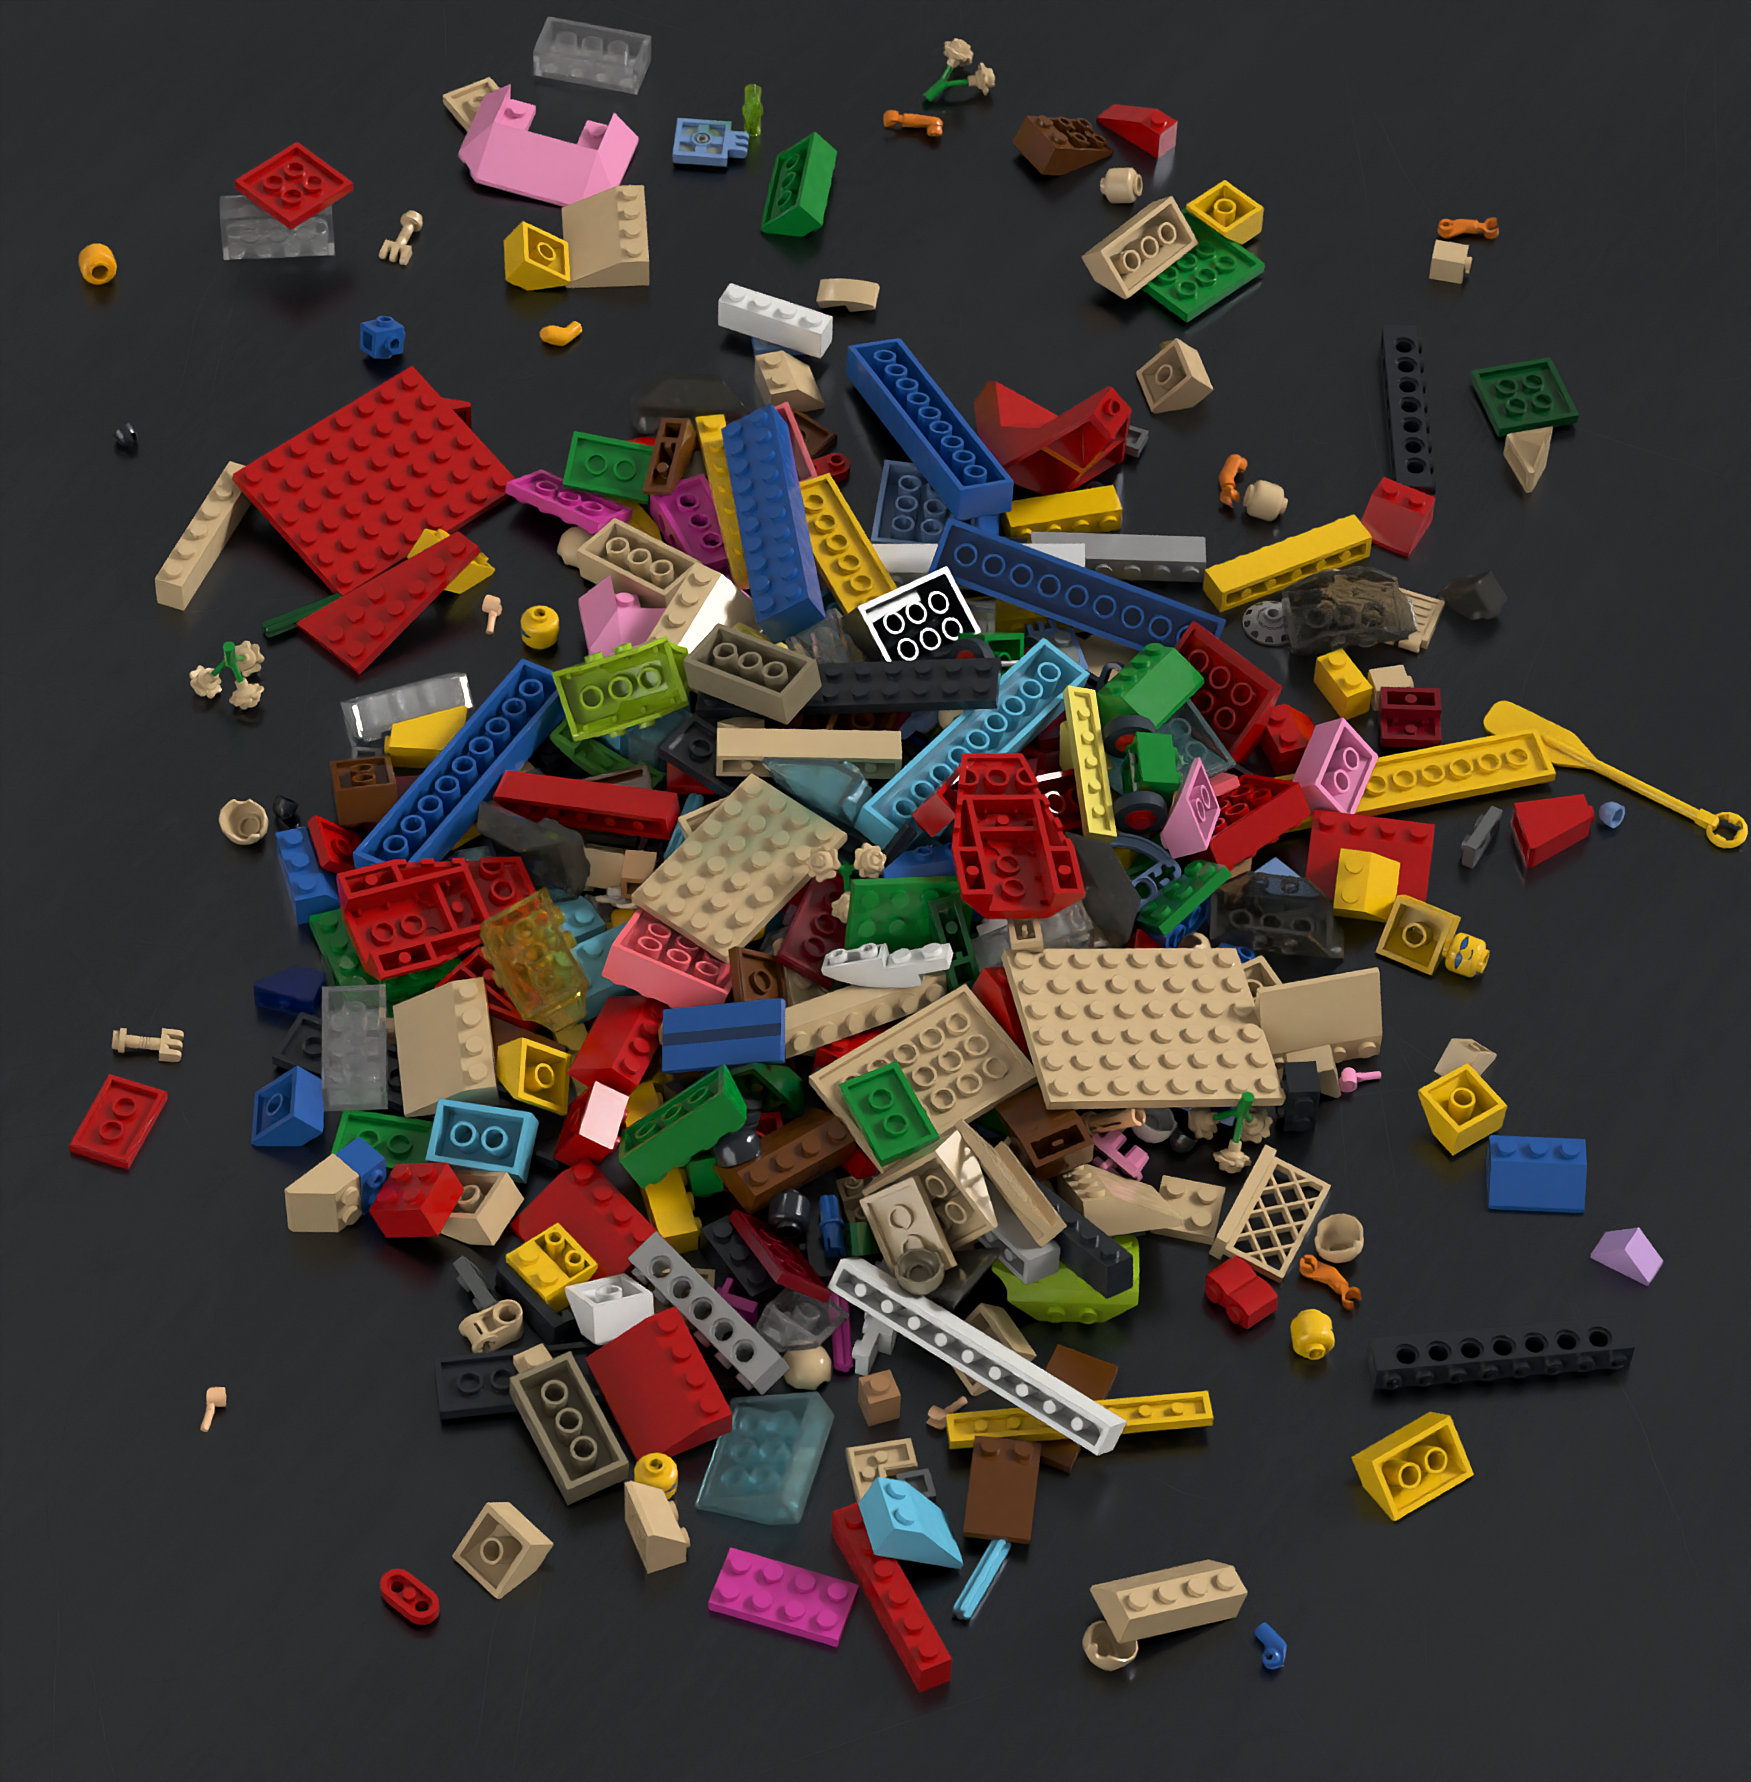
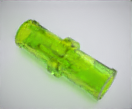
M750 84L744 88L745 104L742 106V115L744 116V132L748 133L749 129V136H757L761 132L760 117L763 115V106L761 104L762 89L758 86L756 93V84Z

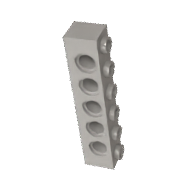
M656 1231L628 1257L629 1261L635 1266L632 1274L644 1286L650 1282L656 1288L652 1292L653 1295L665 1307L669 1303L677 1307L686 1326L691 1323L697 1329L693 1335L704 1347L708 1348L712 1345L718 1351L714 1356L727 1370L733 1366L739 1372L735 1377L748 1391L754 1387L763 1395L790 1369L786 1361ZM670 1269L667 1276L659 1278L664 1270ZM691 1289L690 1294L686 1298L680 1299L684 1291ZM712 1310L708 1318L701 1320L704 1312ZM733 1331L729 1339L721 1341L725 1333ZM754 1352L753 1357L749 1361L742 1362L746 1354Z

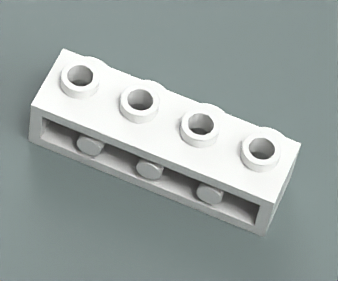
M731 283L718 301V325L820 359L832 341L833 316Z

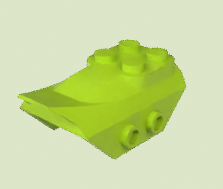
M667 636L633 647L631 642L614 647L615 653L603 656L602 652L593 653L584 657L586 662L552 672L573 740L579 741L609 734L610 738L628 733V727L637 724L639 729L656 724V718L689 705L687 698L691 687L688 685L683 660L689 655L687 647L670 642Z
M1131 1233L1109 1236L1133 1255V1288L1109 1299L1104 1298L1060 1261L1058 1272L1026 1286L992 1253V1271L1002 1280L1007 1288V1301L1038 1321H1049L1052 1323L1062 1321L1082 1322L1085 1324L1094 1322L1104 1323L1138 1305L1139 1243L1138 1239Z

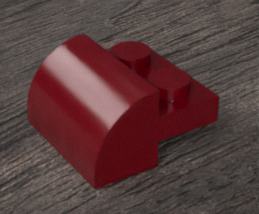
M1380 687L1378 732H1380L1382 747L1431 748L1441 746L1440 688Z

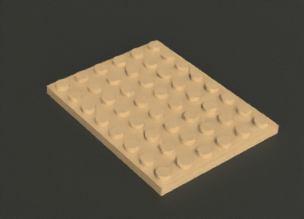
M1236 948L1044 949V952L1020 950L1012 953V949L1004 950L1001 959L1047 1110L1237 1106L1242 1094L1246 1091L1254 1095L1251 1106L1283 1105L1286 1096L1283 1088L1280 1086L1281 1081L1264 1030L1260 1028L1254 1011L1255 1003Z

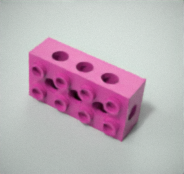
M704 474L680 480L671 496L650 495V515L659 527L668 545L703 562L704 566L732 579L710 485Z

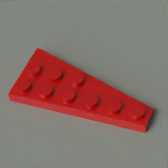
M457 531L298 621L296 624L301 631L360 675L481 551L475 543Z

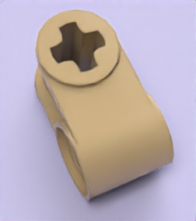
M513 1300L500 1301L496 1305L466 1317L459 1325V1331L462 1336L467 1337L471 1342L473 1353L494 1351L508 1343L517 1341L523 1335L522 1308Z

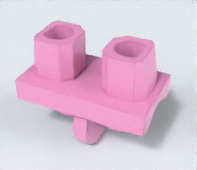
M1119 1130L1105 1132L1101 1137L1095 1134L1091 1138L1094 1143V1149L1107 1159L1104 1161L1099 1156L1095 1157L1092 1163L1097 1168L1121 1175L1115 1170L1118 1168L1130 1179L1140 1181L1143 1178L1140 1171L1147 1163L1149 1157L1137 1145H1134L1125 1156L1120 1154L1118 1149L1125 1143L1127 1138Z

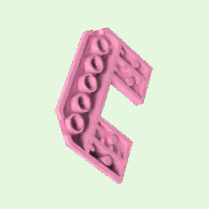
M511 84L484 95L458 152L459 158L463 163H466L476 183L565 207L612 187L620 186L638 144L639 137L615 113L609 125L587 120L577 145L529 132L528 129L536 113V106L510 99Z
M609 575L580 597L578 601L589 655L597 652H602L603 656L615 653L614 647L631 642L632 647L646 643L667 608H640L638 594L625 592L614 594L611 575ZM726 576V578L733 583V580L729 576ZM741 590V591H742L743 593H745L750 599H752L744 590Z

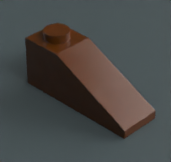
M661 418L642 490L644 494L671 496L690 466L698 435L688 418Z

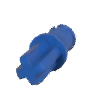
M823 1195L819 1201L821 1216L819 1231L823 1233L825 1255L829 1258H838L840 1254L844 1255L846 1253L842 1235L844 1222L839 1216L837 1198L834 1195Z

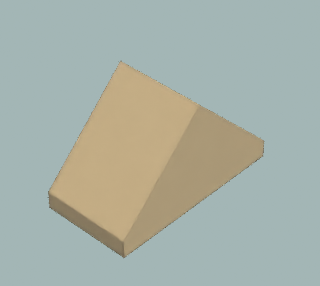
M1039 918L1007 919L1012 953L1020 950L1044 952Z
M1330 1044L1286 1053L1283 1056V1063L1316 1061L1321 1093L1335 1098L1341 1096L1337 1069Z

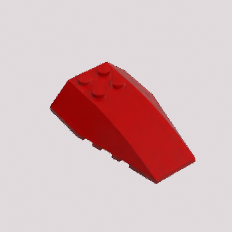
M962 753L951 853L961 899L986 919L1049 918L1085 897V889L1075 847L1071 839L1065 837L1061 821L1058 817L1055 818L1049 808L1050 802L1046 795L1041 794L1038 788L1039 782L1022 753Z
M480 857L479 861H465L464 858H452L451 861L434 862V859H421L420 862H406V859H394L336 875L344 924L364 971L379 981L440 966L532 917L543 909L521 857Z

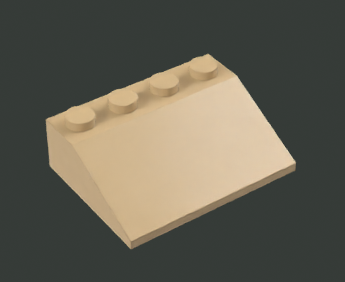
M644 185L615 186L562 207L563 240L568 242L570 283L566 285V288L649 285V252Z
M695 562L646 642L667 636L670 642L687 647L690 654L717 623L732 628L738 622H741L761 633L763 631L756 623L752 599L723 574ZM691 688V691L698 694L699 690Z
M1378 967L1257 988L1254 1011L1260 1028L1264 1030L1277 1070L1284 1067L1283 1056L1286 1053L1330 1044L1335 1063L1356 1058H1369L1379 1054L1382 1040L1380 972Z
M483 977L451 981L393 1006L405 1118L436 1114L439 1098L485 1106L500 1105L488 1000Z
M958 1130L901 1160L884 1174L880 1173L861 1191L867 1197L919 1175L951 1251L998 1226L977 1155Z
M1083 1164L1057 1175L1058 1196L1108 1236L1182 1226L1181 1218L1151 1185L1088 1164Z

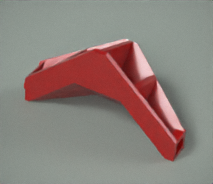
M988 381L974 401L978 437L1011 477L1014 484L1043 496L1070 492L1113 465L1121 463L1124 459L1132 409L1111 386L1104 388L1059 416L996 381Z

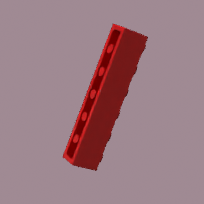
M505 770L493 795L498 817L663 840L671 839L678 822V817L681 815L677 793Z
M859 1502L833 1511L831 1534L919 1693L950 1681L952 1665L950 1654L896 1558L874 1555L858 1505Z

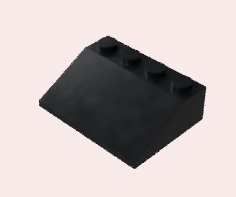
M947 566L864 603L841 618L854 645L871 662L947 659L950 648L958 641V633L981 632Z

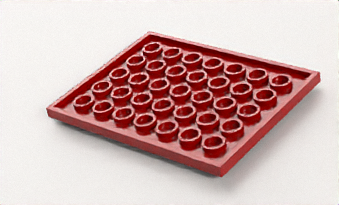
M413 366L233 473L232 481L334 594L339 593L341 597L408 560V554L424 529L436 532L438 529H441L448 534H452L511 497V495L505 493L506 484L516 479Z

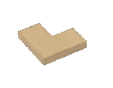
M911 1438L849 1447L845 1451L857 1502L861 1500L877 1477L887 1478V1476L915 1471L918 1468Z

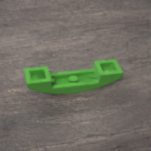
M567 718L550 734V739L574 763L592 776L646 764L640 761L635 765L592 738L574 741ZM648 765L653 790H655L665 779V774Z

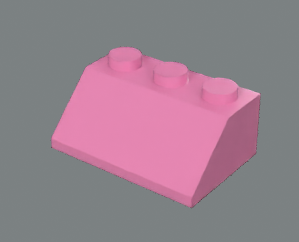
M1344 718L1318 724L1315 726L1292 781L1300 784L1311 813H1314V809L1355 814L1378 755Z
M1200 757L1194 758L1175 795L1167 821L1160 834L1164 849H1169L1172 859L1207 850L1221 811Z

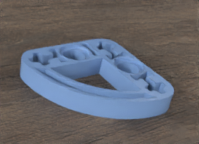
M1117 833V838L1112 844L1084 840L1075 846V851H1078L1080 854H1088L1086 863L1090 869L1094 865L1098 867L1097 870L1085 877L1083 873L1088 871L1085 864H1079L1084 889L1105 918L1112 923L1125 921L1138 912L1146 903L1153 901L1162 894L1163 887L1171 881L1165 878L1157 884L1161 888L1160 891L1157 890L1153 879L1163 872L1160 868L1161 866L1165 870L1168 868L1172 869L1173 873L1170 875L1172 881L1177 880L1181 876L1179 864L1175 859H1172L1167 851L1154 842L1137 835ZM1110 847L1131 849L1149 857L1156 864L1121 888L1095 850ZM1101 875L1106 878L1108 887L1104 892H1098L1092 887L1094 876ZM1144 883L1149 887L1150 895L1147 899L1142 900L1136 897L1134 893L1136 884ZM1114 890L1116 894L1111 898L1116 904H1124L1125 908L1122 909L1123 916L1119 913L1114 915L1111 912L1114 905L1110 899L1103 902L1101 898Z

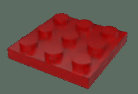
M296 142L236 179L235 189L292 230L352 192L353 182L303 145Z

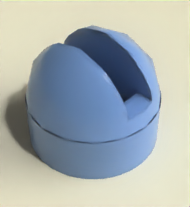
M1607 802L1599 809L1600 820L1611 828L1617 827L1625 815V808L1615 802Z

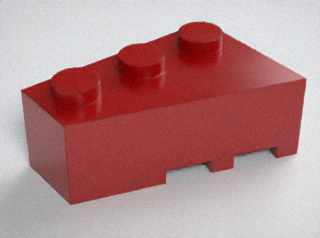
M480 947L434 986L435 989L451 981L483 977L490 1016L533 1033L549 1019L544 1000Z

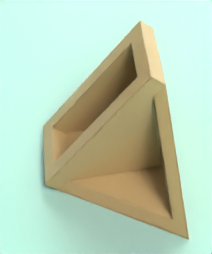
M1553 426L1511 433L1506 436L1503 455L1526 493L1532 492L1546 467Z

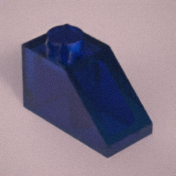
M296 965L257 980L253 986L255 1005L296 1016L302 1011L316 1017L327 993L326 973L314 968Z

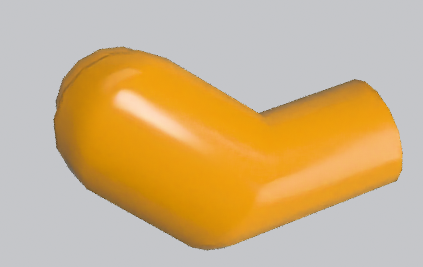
M577 321L571 322L565 328L549 325L541 329L540 338L549 344L564 346L582 332V326Z

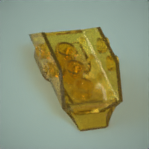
M544 887L481 922L480 936L484 943L481 951L489 964L493 963L495 970L491 973L500 989L504 987L524 1021L537 1022L554 1033H558L586 1017V995L590 983L574 950L578 944L569 929L566 931L563 923L567 922L561 908L558 905H554L547 888Z

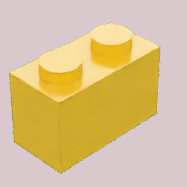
M1341 648L1317 657L1313 682L1339 716L1348 720L1368 712L1373 687L1345 651Z

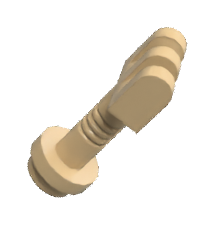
M408 211L402 215L400 223L403 228L395 242L385 240L379 253L380 259L386 260L390 253L389 261L396 263L401 255L400 264L407 265L412 255V247L406 244L412 232L419 231L423 224L421 215L415 211Z
M120 1028V1031L114 1030L112 1049H118V1053H124L125 1047L146 1048L159 1051L158 1061L179 1062L181 1060L180 1051H182V1041L184 1038V1033L181 1030L162 1028L161 1038H143V1036L126 1035L127 1028Z

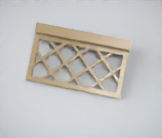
M962 1118L954 1124L980 1159L979 1165L1041 1247H1044L1067 1227L1003 1141L995 1148H992Z
M1265 1145L1216 1236L1209 1254L1218 1259H1221L1223 1254L1230 1258L1237 1255L1253 1270L1281 1283L1331 1185L1275 1157L1277 1150ZM1277 1169L1288 1175L1290 1182L1277 1185L1273 1176L1274 1170ZM1310 1186L1320 1191L1318 1197L1306 1199L1301 1187ZM1294 1189L1298 1201L1285 1203L1281 1191ZM1273 1193L1278 1205L1265 1208L1260 1196ZM1302 1208L1306 1220L1293 1222L1289 1210ZM1281 1212L1286 1224L1273 1227L1268 1215ZM1261 1216L1266 1228L1253 1231L1248 1219ZM1290 1231L1294 1243L1281 1246L1277 1233ZM1269 1235L1274 1247L1261 1250L1256 1238ZM1249 1240L1254 1252L1244 1253L1234 1248L1236 1242ZM1277 1254L1282 1264L1280 1271L1267 1265L1264 1257Z

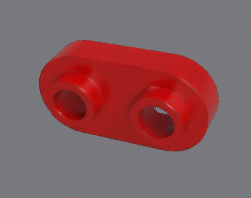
M832 453L812 460L818 476L830 473L835 483L847 479L850 475L851 463L849 458L843 454Z
M393 1569L383 1575L380 1582L383 1599L414 1624L426 1625L437 1618L439 1614V1599L437 1595L411 1573L403 1569ZM398 1588L403 1590L399 1593L393 1592L394 1589ZM420 1608L427 1609V1611L419 1612L417 1610Z

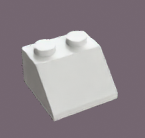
M625 1273L565 1287L566 1296L581 1334L596 1345H606L645 1318L654 1315L653 1293Z

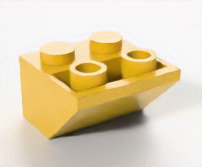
M424 529L407 558L415 556L450 536V534L441 529H438L437 532ZM480 553L444 590L461 594L492 575L495 569L487 563L488 557Z
M556 1223L506 1255V1262L555 1313L570 1305L565 1293V1287L588 1282L598 1268V1264L559 1223Z

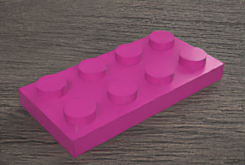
M542 469L509 481L506 484L505 493L515 497L518 502L536 506L539 508V511L554 514L560 517L563 522L576 524L591 534H596L614 518L625 523L630 521L632 517V509L603 496L564 489L562 485L564 479Z
M730 1547L709 1599L708 1609L838 1647L859 1593V1585Z

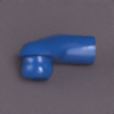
M1264 1622L1257 1627L1254 1634L1265 1645L1264 1654L1261 1657L1265 1667L1273 1670L1281 1667L1285 1662L1287 1645Z

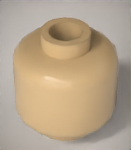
M1133 168L1109 169L1105 178L1101 179V193L1105 194L1107 200L1113 204L1132 203L1142 193L1141 175L1137 174Z
M1263 480L1255 482L1254 485L1250 484L1243 500V506L1246 507L1247 513L1250 516L1265 521H1273L1278 514L1283 515L1288 503V499L1284 498V490L1281 486Z

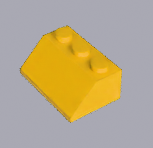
M1428 1412L1351 1457L1363 1487L1394 1521L1474 1475L1451 1416Z

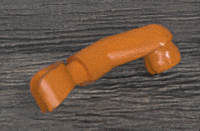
M894 110L886 111L883 116L885 127L903 124L904 127L928 128L927 134L929 136H941L942 134L941 127L943 124L938 117L907 113L898 115V111Z
M1494 217L1487 219L1484 223L1468 219L1453 221L1443 219L1439 223L1438 232L1445 239L1464 233L1478 234V232H1483L1484 236L1488 239H1494L1499 233V227L1491 231L1488 230L1497 226V219Z
M1232 454L1227 458L1218 477L1222 489L1220 501L1232 508L1231 498L1237 502L1240 501V494L1234 489L1236 487L1234 477L1236 473H1242L1247 467V461L1237 454Z
M1304 1255V1258L1300 1259L1301 1274L1306 1278L1328 1284L1336 1294L1342 1296V1303L1346 1310L1354 1308V1302L1348 1299L1362 1300L1360 1289L1357 1287L1349 1288L1348 1282L1333 1266L1317 1261L1313 1255Z

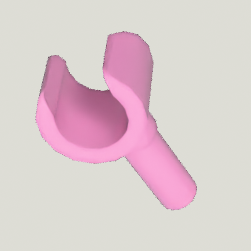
M1345 1068L1341 1073L1342 1077L1339 1078L1340 1090L1342 1092H1352L1356 1090L1357 1082L1380 1079L1381 1072L1356 1073L1353 1068Z

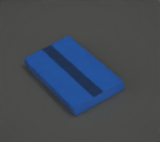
M782 998L664 1009L662 1071L670 1074L717 1069L723 1064L727 1068H735L752 1063H785L786 1001Z

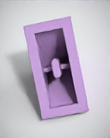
M1639 1227L1605 1232L1590 1257L1646 1286L1650 1284L1663 1263V1260Z

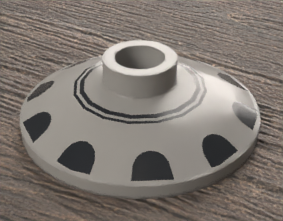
M1264 601L1256 603L1247 609L1243 616V629L1249 638L1259 644L1282 646L1292 642L1298 636L1301 629V620L1297 612L1290 606L1276 601Z

